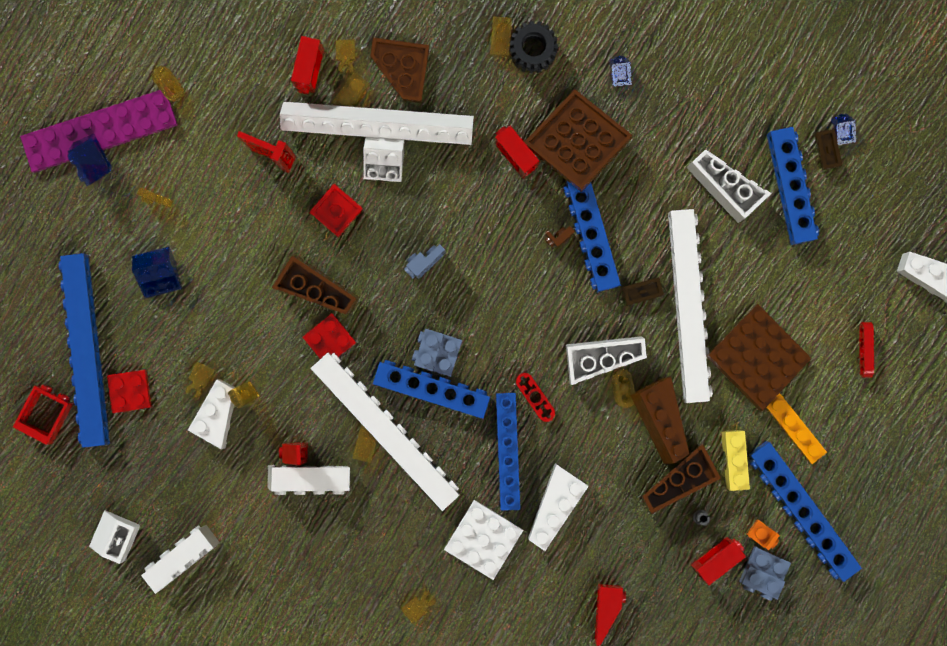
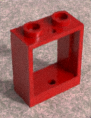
M301 36L291 82L298 89L297 92L308 95L309 92H315L324 53V47L318 39Z
M511 125L507 128L503 126L496 132L495 145L523 179L538 168L540 161Z
M42 384L41 386L33 387L13 428L46 445H50L56 439L74 403L69 401L70 397L62 393L57 395L52 392L53 389ZM41 394L64 405L50 433L27 422Z
M726 537L692 563L691 566L699 577L710 586L746 557L743 553L745 549L739 541Z

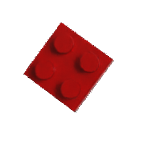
M333 184L309 213L339 238L362 212L363 208L337 185Z
M333 313L303 336V339L320 359L328 352L331 355L335 353L340 357L357 343Z
M147 370L107 375L112 413L152 408Z

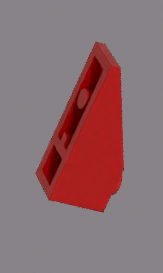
M308 442L283 443L282 447H279V459H282L284 464L302 465L308 462Z
M598 584L595 625L596 646L602 644L622 609V603L626 602V591H623L622 586Z

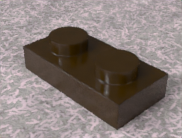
M835 129L814 133L822 170L843 166Z
M659 277L622 287L626 306L664 296Z

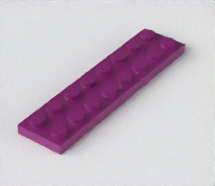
M164 88L20 137L31 172L36 173L178 126L167 90Z

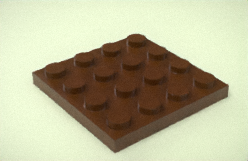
M574 90L524 142L535 155L582 192L629 143L633 135L577 90Z
M756 304L706 356L760 412L776 398L812 359L759 304Z

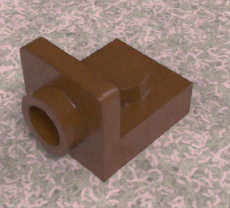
M570 226L567 229L562 227L555 234L557 236L555 238L547 230L544 234L546 236L544 240L551 248L555 246L557 249L575 231Z

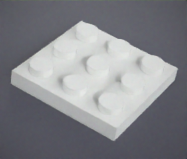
M473 500L444 550L494 580L522 534L523 529L476 500Z

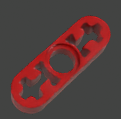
M861 322L859 327L860 375L862 378H872L874 375V327L872 322Z
M528 373L519 374L516 378V385L539 419L544 422L553 420L555 410L532 376ZM522 376L530 379L528 381L530 387L533 384L536 387L527 394L524 392V390H528L526 386L519 384ZM532 392L540 393L541 400L538 403H533L530 400ZM545 400L547 404L543 406L546 410H551V412L549 413L551 417H542V409L539 408L537 410L535 406L541 405Z

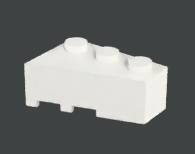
M217 379L188 431L220 449H225L237 388L221 379Z

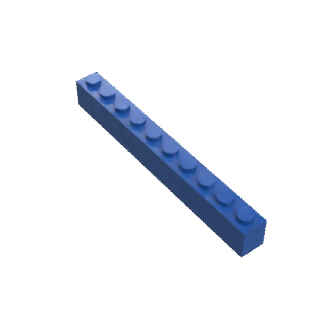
M81 253L60 256L59 270L63 276L61 289L65 294L63 307L67 312L65 326L67 330L69 329L67 344L69 349L71 348L69 363L71 368H73L74 374L71 377V381L76 392L74 394V404L78 410L76 423L80 427L78 441L82 448L110 444L89 255Z

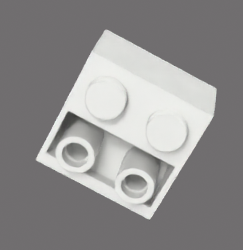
M366 137L364 143V179L401 182L404 140Z
M105 510L89 547L100 556L120 564L126 561L140 525Z

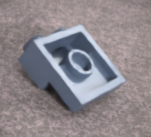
M440 244L437 247L435 245L426 252L427 257L421 252L418 255L414 253L407 260L408 264L404 270L412 279L416 277L419 280L446 254L445 249Z
M425 329L424 332L421 331L417 341L421 343L419 351L415 350L412 361H415L414 365L451 377L462 340L429 329Z
M754 546L739 582L744 584V589L752 593L757 590L762 592L761 597L772 601V598L778 600L791 562Z

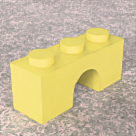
M745 431L721 432L723 451L727 461V469L725 470L726 489L730 491L749 490Z

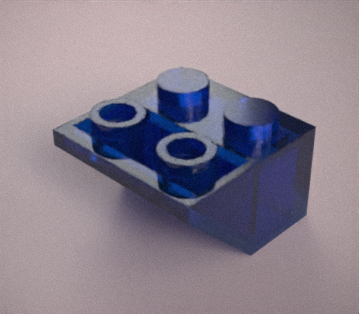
M94 133L73 142L67 156L72 165L75 164L78 169L77 175L81 182H85L86 186L91 185L111 172L112 165Z
M170 247L132 256V272L145 299L182 289L176 261Z

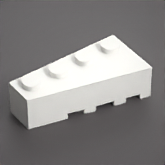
M705 150L686 168L739 223L772 193L763 190L757 186V183L748 180L741 175L742 173L736 169L733 170L726 165L727 163Z
M903 253L897 272L947 303V264L916 253Z
M642 336L566 344L569 381L571 385L647 358L645 338Z
M198 525L190 532L191 535L187 539L183 537L175 543L176 547L171 552L168 549L159 556L161 560L156 564L153 561L144 568L146 572L141 576L155 594L220 544L207 525L203 527Z

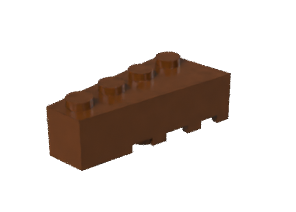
M297 255L291 256L272 286L273 289L343 314H349L360 298Z
M660 378L631 394L630 396L663 463L674 464L690 455L672 378Z
M701 444L641 498L649 514H652L721 479L704 445Z

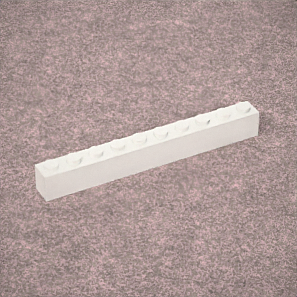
M283 102L280 112V129L283 131L471 145L474 116Z
M694 209L670 211L668 218L684 403L710 401V397H712V387L708 385V378L711 377L710 367L707 366L706 361L709 349L705 347V340H707L708 334L707 329L703 325V321L706 320L705 309H702L704 291L700 289L703 275L702 271H699L698 263H701V253L697 252V244H699L700 239L699 233H696L695 225H698V216L694 214Z
M328 352L311 367V370L443 511L459 496V487L452 480L448 482L445 479L446 473L439 466L437 468L431 463L433 459L426 452L424 454L421 453L418 449L420 445L413 438L409 440L405 435L407 431L400 424L396 425L392 421L394 417L388 410L383 411L379 407L381 403L374 395L370 397L366 393L368 389L361 381L357 383L352 378L355 376L348 367L344 369L339 364L341 362L340 358L335 353L331 355Z

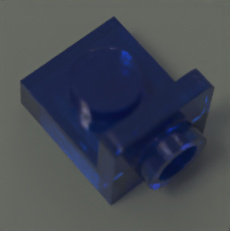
M616 56L614 60H609L612 86L632 85L631 62L629 59L625 58V56Z
M839 114L837 117L831 118V123L835 126L838 145L855 143L856 120L848 114Z

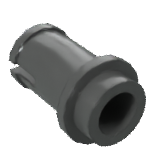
M697 510L693 514V520L698 525H707L710 521V517L704 510Z

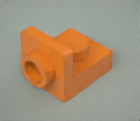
M758 519L746 534L767 550L773 549L778 544V537L780 536Z

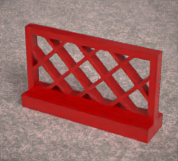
M241 131L238 132L237 137L249 150L272 159L282 171L290 172L296 155L285 142L278 140L277 145L274 146Z

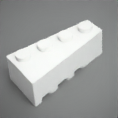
M556 463L554 464L552 474L528 536L529 541L546 551L589 487Z
M268 465V489L274 491L275 495H286V491H294L295 495H305L306 491H313V494L316 495L325 494V491H333L332 494H344V491H349L350 467L348 466L297 467L284 465L282 467H275V465Z

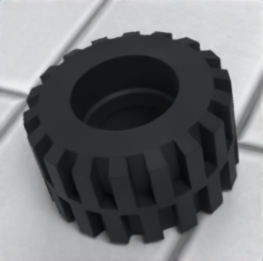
M529 21L528 25L523 23L521 28L517 27L515 33L511 36L509 49L511 60L515 62L517 68L521 67L523 72L527 70L530 74H533L534 71L540 73L543 69H548L556 57L558 49L557 37L554 36L555 32L553 30H549L548 25L542 26V22L538 21L537 24H534V21ZM528 39H537L543 43L545 50L541 55L532 57L523 51L522 45Z

